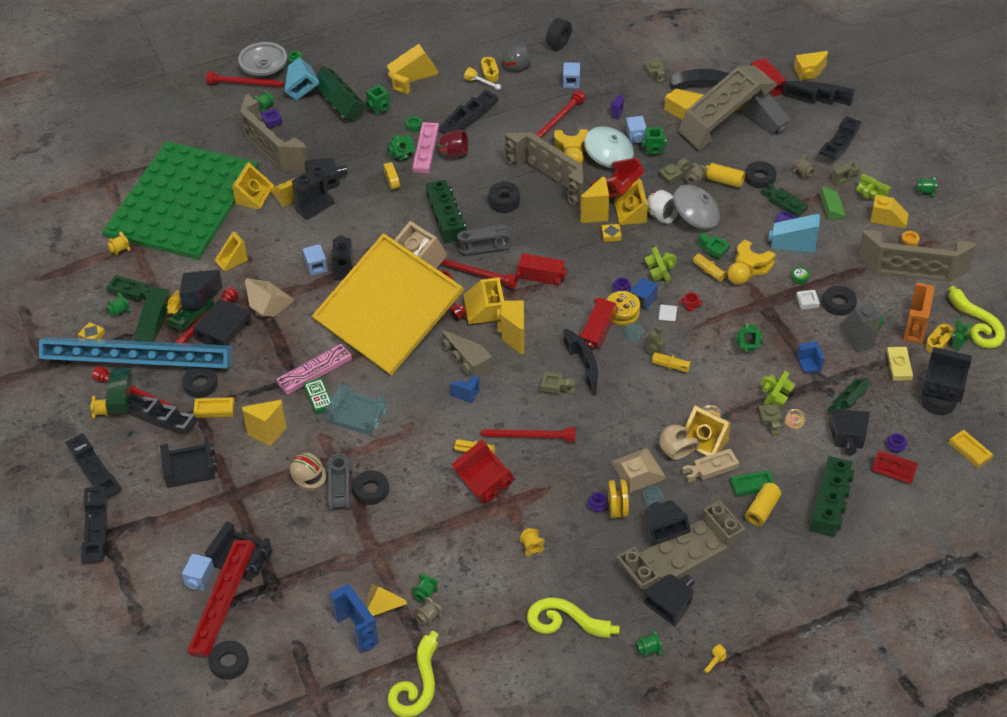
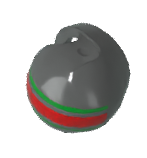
M518 42L516 45L510 46L505 50L503 61L508 69L521 71L531 65L524 42Z

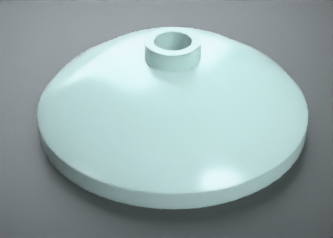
M602 126L591 129L585 137L584 144L587 153L593 160L605 167L613 168L611 164L613 161L633 158L634 150L631 142L617 129Z

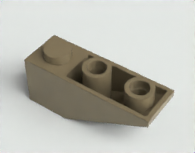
M445 330L442 331L441 344L443 348L452 354L455 362L461 364L466 374H469L471 377L472 375L479 377L493 370L492 356L482 345Z

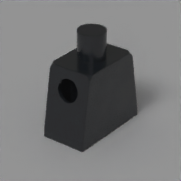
M333 158L305 161L307 171L320 164L330 172V176L326 178L327 191L339 187V177L348 175L346 165L336 167Z
M342 235L333 239L332 260L335 280H343L353 269L354 254L351 238H346ZM340 259H344L346 264L341 266Z
M832 409L829 425L834 445L836 447H844V452L848 455L855 454L857 448H863L870 412Z
M656 501L651 504L650 508L645 510L653 545L691 532L687 514L673 501L664 503Z
M668 574L644 591L643 604L675 627L692 604L694 591L691 587L695 582L689 575H684L679 580L674 575Z

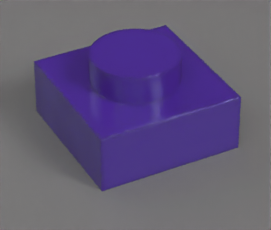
M617 95L616 100L611 103L610 110L613 111L612 118L619 119L623 112L624 96Z
M277 108L261 113L262 120L267 128L283 123Z

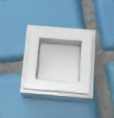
M815 290L797 292L796 297L801 310L819 308L820 302Z

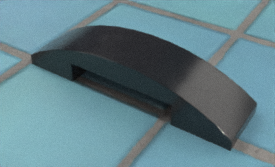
M713 69L682 71L670 77L671 89H687L688 84L717 85L729 73Z
M846 116L840 123L837 133L829 143L826 142L819 154L832 159L840 158L852 143L862 121Z
M564 329L563 343L570 355H579L586 368L585 383L592 396H595L598 387L596 359L582 338L574 332Z
M84 433L65 442L73 458L93 487L105 486L107 498L122 491L121 486L114 476L108 472Z
M106 487L84 488L85 531L81 562H102L105 556L107 541Z

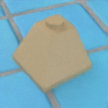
M249 278L245 280L249 306L260 317H274L294 301L292 297L268 281Z
M648 448L611 461L621 480H626L629 493L666 479V476Z

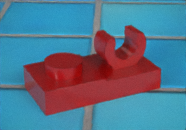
M879 450L872 470L912 484L919 463Z

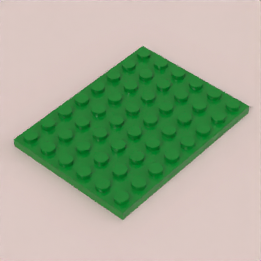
M166 141L103 229V237L114 239L119 237V232H122L131 244L200 260L236 204L232 187L248 162L257 170L259 163Z

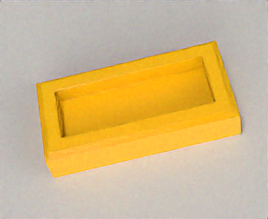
M234 397L195 399L193 414L196 418L233 417Z
M964 429L949 439L948 443L977 468L993 458V454Z

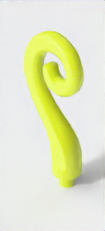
M951 286L948 289L950 292L948 298L953 306L960 312L987 323H978L971 328L970 337L972 341L986 349L999 347L1005 340V329L1002 323L991 313L972 304L961 289ZM993 329L995 332V337L992 339L982 338L978 333L984 332V334L989 336L991 335Z
M551 597L538 600L530 606L527 612V621L530 627L540 634L555 633L562 625V617L559 612L548 609H556L567 613L586 632L596 637L610 638L611 634L619 635L620 626L611 625V621L594 619L573 603L561 598ZM548 610L546 616L553 620L550 624L539 622L538 616L542 611Z
M431 631L429 636L424 635L417 649V664L423 682V692L418 701L408 706L402 705L398 701V695L403 691L408 692L409 701L416 700L418 689L412 682H397L389 691L388 706L399 717H415L427 709L433 699L435 679L431 658L438 646L436 639L439 636L435 631Z

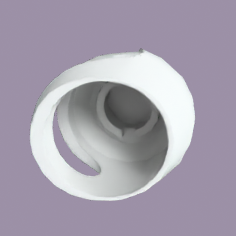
M657 190L648 196L647 210L651 216L666 224L672 223L676 219L679 212L675 207L671 193ZM668 204H671L673 211L669 218L664 219L663 213Z

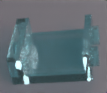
M341 382L325 410L327 423L370 435L373 429L377 428L381 415L385 414L387 403H385V395L380 394L378 399L353 393L350 392L349 384Z

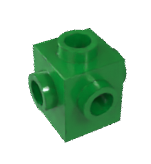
M380 84L366 91V105L369 110L378 115L390 109L391 98L389 92Z
M663 127L645 128V137H642V148H645L646 155L663 154L664 147H667L666 136L664 137Z
M401 134L391 137L392 141L387 143V151L393 159L397 157L399 160L409 157L408 153L416 150L410 134L401 137Z
M743 324V328L739 327V332H735V343H738V347L743 348V351H754V348H759V344L763 342V332H760L759 328H755V324ZM746 334H751L749 341H746L744 338Z

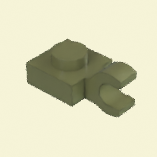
M660 60L644 63V69L649 77H655L657 83L665 82L663 78L665 67Z
M682 158L676 166L671 163L659 170L658 176L671 185L683 178V173L689 170V167L686 166L689 161L686 158Z
M855 161L837 167L833 170L831 183L836 187L849 181L851 176L860 173L861 167L854 168Z
M655 326L653 333L649 332L645 338V350L651 354L655 352L665 354L666 341L661 338V328Z
M545 372L540 390L560 394V391L563 390L567 394L574 395L576 381L564 379L563 374Z
M779 405L759 406L758 412L762 425H769L771 435H780L779 428H781L780 424H782L783 417Z

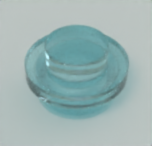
M631 323L625 327V335L629 340L637 341L642 337L644 330L641 325Z
M649 486L643 492V500L649 505L656 501L661 503L663 501V492L657 486Z

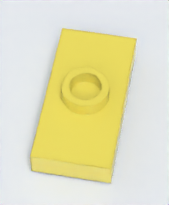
M887 347L886 352L892 380H912L913 373L907 347Z

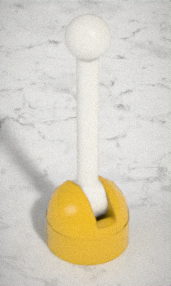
M468 67L465 71V80L472 82L477 79L495 87L497 91L501 89L500 84H494L478 77L475 69Z

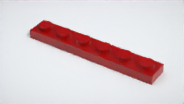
M234 540L187 652L191 656L209 657L245 567L255 547L251 540Z

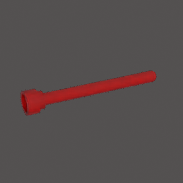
M208 71L206 74V83L209 85L224 82L272 87L285 86V82L279 80L220 76L212 71Z
M576 90L571 96V101L535 135L542 138L575 105H581L586 100L585 94L581 90Z
M444 259L440 264L488 279L500 278V282L510 289H515L518 283V275L511 273L509 275H501Z
M228 286L223 291L221 299L227 302H234L239 297V294L233 287ZM198 321L174 343H185L194 335L193 327Z
M97 366L92 373V379L100 383L108 382L110 376L108 370L102 366ZM131 385V394L157 398L163 405L172 406L170 403Z
M567 427L563 431L483 429L480 432L482 437L560 438L563 441H567V443H575L576 427Z

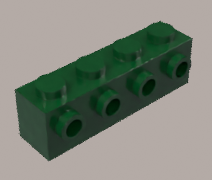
M322 66L316 75L319 80L316 90L325 95L324 98L333 104L332 107L341 113L340 116L347 121L350 119L356 122L367 105L334 70Z
M446 179L426 183V197L443 243L458 241L457 235L462 231H467L465 221H462L461 210L457 209V200L455 197H452V187L448 186Z
M828 456L812 517L810 532L835 537L836 529L841 530L843 518H840V513L845 514L847 502L843 500L844 497H849L851 486L847 484L853 481L855 470H851L853 461Z

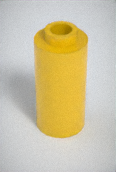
M715 163L706 166L707 171L705 175L707 180L737 188L742 187L745 171Z
M765 483L745 514V518L750 524L757 527L764 525L782 495L781 490L776 484Z

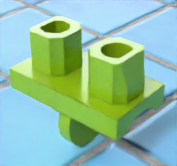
M865 174L861 175L860 182L856 188V191L862 193L863 197L875 200L876 195L887 197L891 190L890 186L884 185L875 178Z
M656 246L652 248L654 254L645 257L649 269L659 265L650 270L654 281L665 278L666 282H668L671 278L667 268L673 269L677 263V258L674 254L665 253L662 258Z
M784 371L777 380H775L774 375L762 378L760 382L763 387L762 390L764 392L770 391L763 403L764 405L773 403L778 404L780 408L784 405L788 397L779 391L781 390L789 395L793 390L795 384L787 379L790 373Z

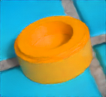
M906 231L902 234V245L918 246L920 237L916 232Z

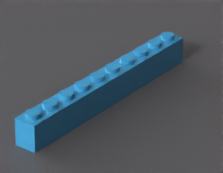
M45 337L39 340V359L228 368L232 365L233 346Z

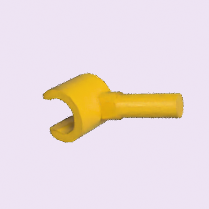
M721 644L713 648L711 653L715 657L704 669L706 674L718 662L726 659V650Z

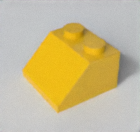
M524 300L501 301V308H497V320H501L498 321V332L502 334V341L518 353L524 354Z

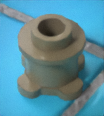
M806 155L799 160H795L793 164V172L795 174L801 173V176L805 179L812 177L816 168L815 164L807 161L808 157Z
M692 163L690 165L692 169L685 174V179L690 185L698 186L701 180L706 179L705 172L707 168Z
M426 597V603L421 608L415 610V619L423 626H430L435 618L440 619L442 617V608L430 597Z

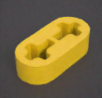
M484 57L481 60V70L484 79L492 83L498 81L499 70L495 59Z
M393 163L383 164L384 174L390 189H399L400 182Z
M948 324L939 325L928 337L926 350L931 353L933 347L944 349L951 341L954 333L953 327Z

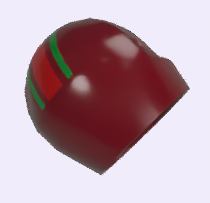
M456 130L443 134L438 142L441 154L449 159H457L467 155L468 137L466 131Z

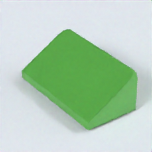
M822 186L820 197L828 220L846 218L838 192Z

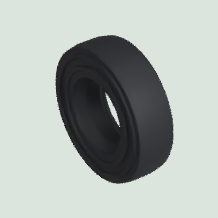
M753 162L745 170L746 182L755 188H767L769 183L774 184L776 180V169L767 162ZM763 172L767 176L760 178L755 176L754 173Z
M832 286L824 292L822 303L825 310L829 313L844 316L850 314L855 309L857 297L854 291L848 287ZM834 297H842L847 302L845 304H837L832 299Z
M193 367L184 374L182 383L188 395L201 398L212 394L216 390L218 379L215 371L210 367ZM203 377L208 380L206 384L201 386L193 384V381L197 378Z
M374 470L360 473L353 481L352 490L354 497L365 505H375L382 502L389 493V483L386 476ZM367 483H376L379 486L377 491L372 493L365 492L363 487Z
M223 641L211 650L208 662L212 673L216 677L230 680L239 677L245 672L248 667L249 657L247 650L241 643ZM226 654H234L237 657L235 664L228 667L223 666L220 660Z

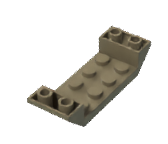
M738 66L686 110L678 132L700 151L712 141L709 133L757 91L765 96L777 86V83L756 66Z
M249 94L245 95L240 110L245 137L282 172H307L305 161L308 160L306 145L296 137L285 143L282 139H279L272 130H269L263 122H260L262 119L258 110V101Z
M532 132L506 133L505 161L516 168H519L526 162L535 166L555 181L567 187L568 202L581 209V195L583 194L582 164Z
M863 230L858 259L877 274L951 282L969 272L976 243L957 241L955 251L884 243L881 242L882 232Z
M719 500L703 509L702 519L690 525V533L656 544L641 553L633 547L618 555L617 560L641 589H648L668 574H672L680 579L684 575L727 553L745 532V527Z

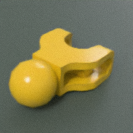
M579 129V133L575 136H567L562 130H554V147L582 164L584 159L583 153L587 152L584 141L588 129Z
M743 240L737 246L735 263L730 265L727 271L728 279L733 284L742 285L755 275L767 274L775 264L776 254L771 251L763 254L754 253L751 251L752 242Z

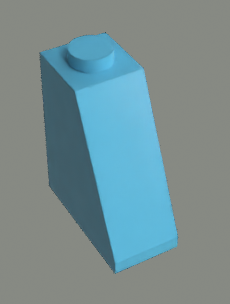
M300 57L288 65L284 89L287 94L297 101L319 84V80L312 67Z
M820 214L774 223L773 230H769L768 241H772L771 249L815 253Z

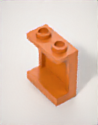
M916 283L903 340L919 344L923 343L935 286Z

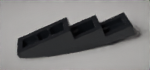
M785 81L783 96L812 105L818 101L828 105H833L834 102L851 106L855 89L821 82Z
M485 89L477 98L472 97L465 106L460 104L441 124L439 130L444 133L465 130L499 100L498 96Z
M131 394L129 413L127 414L137 419L184 434H188L198 421L194 414L182 413L176 406L163 405L157 398Z

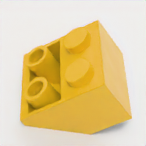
M500 278L480 280L463 295L468 324L499 321L497 320V308H501V301H504Z

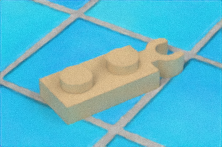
M727 449L695 460L693 466H684L682 473H691L687 475V482H693L699 476L703 481L739 468V462L732 450Z

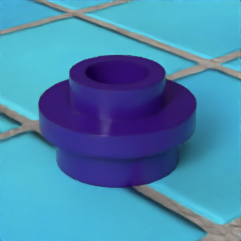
M617 278L613 283L614 292H630L631 284L627 278Z
M894 433L887 438L886 445L893 452H902L906 449L907 441L902 434Z
M595 492L588 498V507L595 512L604 511L608 507V499L603 493Z

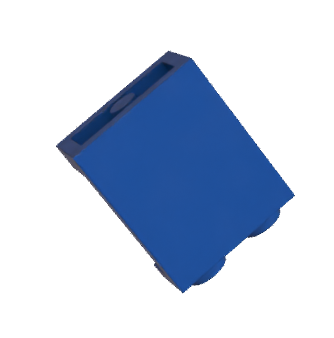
M348 583L331 592L330 599L335 620L340 623L350 617L356 626L354 630L359 653L373 649L379 644L376 621Z

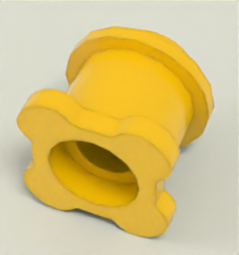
M122 232L118 233L119 237L108 239L107 247L110 253L118 255L119 252L125 249L127 252L131 251L128 239Z
M92 396L90 404L92 419H96L97 415L110 416L105 406L106 399L96 400V396Z
M528 528L522 532L519 540L525 545L526 551L524 553L526 556L544 551L543 544L545 541L543 538H539L537 529Z

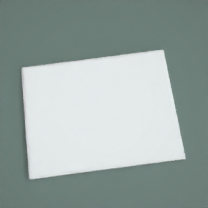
M660 305L659 320L675 321L677 306Z

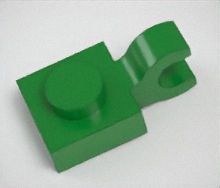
M701 233L698 236L700 240L696 245L700 248H705L706 252L718 259L730 249V243L717 236L710 238L705 233Z
M961 317L954 323L957 330L951 337V340H953L951 349L957 352L968 341L971 331V322L963 325Z

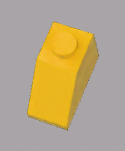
M828 51L796 55L794 70L800 81L814 79L820 74L827 64Z
M876 195L870 222L906 229L909 216L906 210L894 198Z

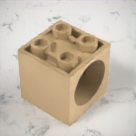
M411 221L395 238L396 242L436 269L448 255L437 237Z

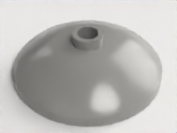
M259 42L249 45L241 51L238 57L240 68L254 76L274 74L282 69L287 62L285 49L272 42Z
M682 185L674 192L673 200L675 207L688 223L704 230L712 229L719 223L720 212L718 205L708 192L695 185Z

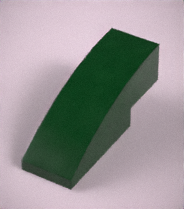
M151 287L139 317L134 341H155L166 319L165 312L168 300L171 297L169 289Z
M131 368L111 370L105 402L109 415L129 413L132 382Z

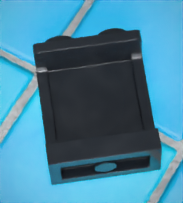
M320 164L292 180L296 212L306 220L335 204L334 198L327 193L326 178L330 176V172Z
M219 299L193 327L195 339L206 345L230 346L229 341L244 324L247 326L252 325L251 314L245 308H240L231 302Z
M933 347L922 393L961 403L972 356Z
M204 437L205 444L172 451L169 450L168 444L160 445L163 474L167 488L215 479L214 471L218 470L216 458L212 459V455H215V448L213 443H209L208 437Z
M226 521L205 551V557L212 559L214 568L222 570L234 540H251L255 547L242 576V579L251 582L255 575L260 573L265 560L269 559L273 549L270 539L265 538L261 542L235 531L234 524Z

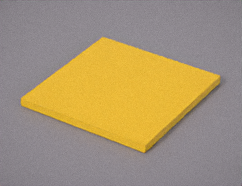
M383 233L312 317L392 376L461 295L464 288Z

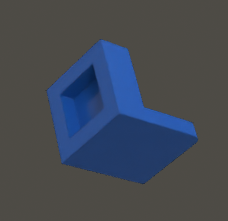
M641 278L631 290L632 294L643 299L644 310H647L657 298L658 284Z
M818 342L798 344L796 357L803 373L822 371L824 356Z
M472 375L468 383L461 380L458 383L452 381L450 384L451 396L472 403L480 391V377Z

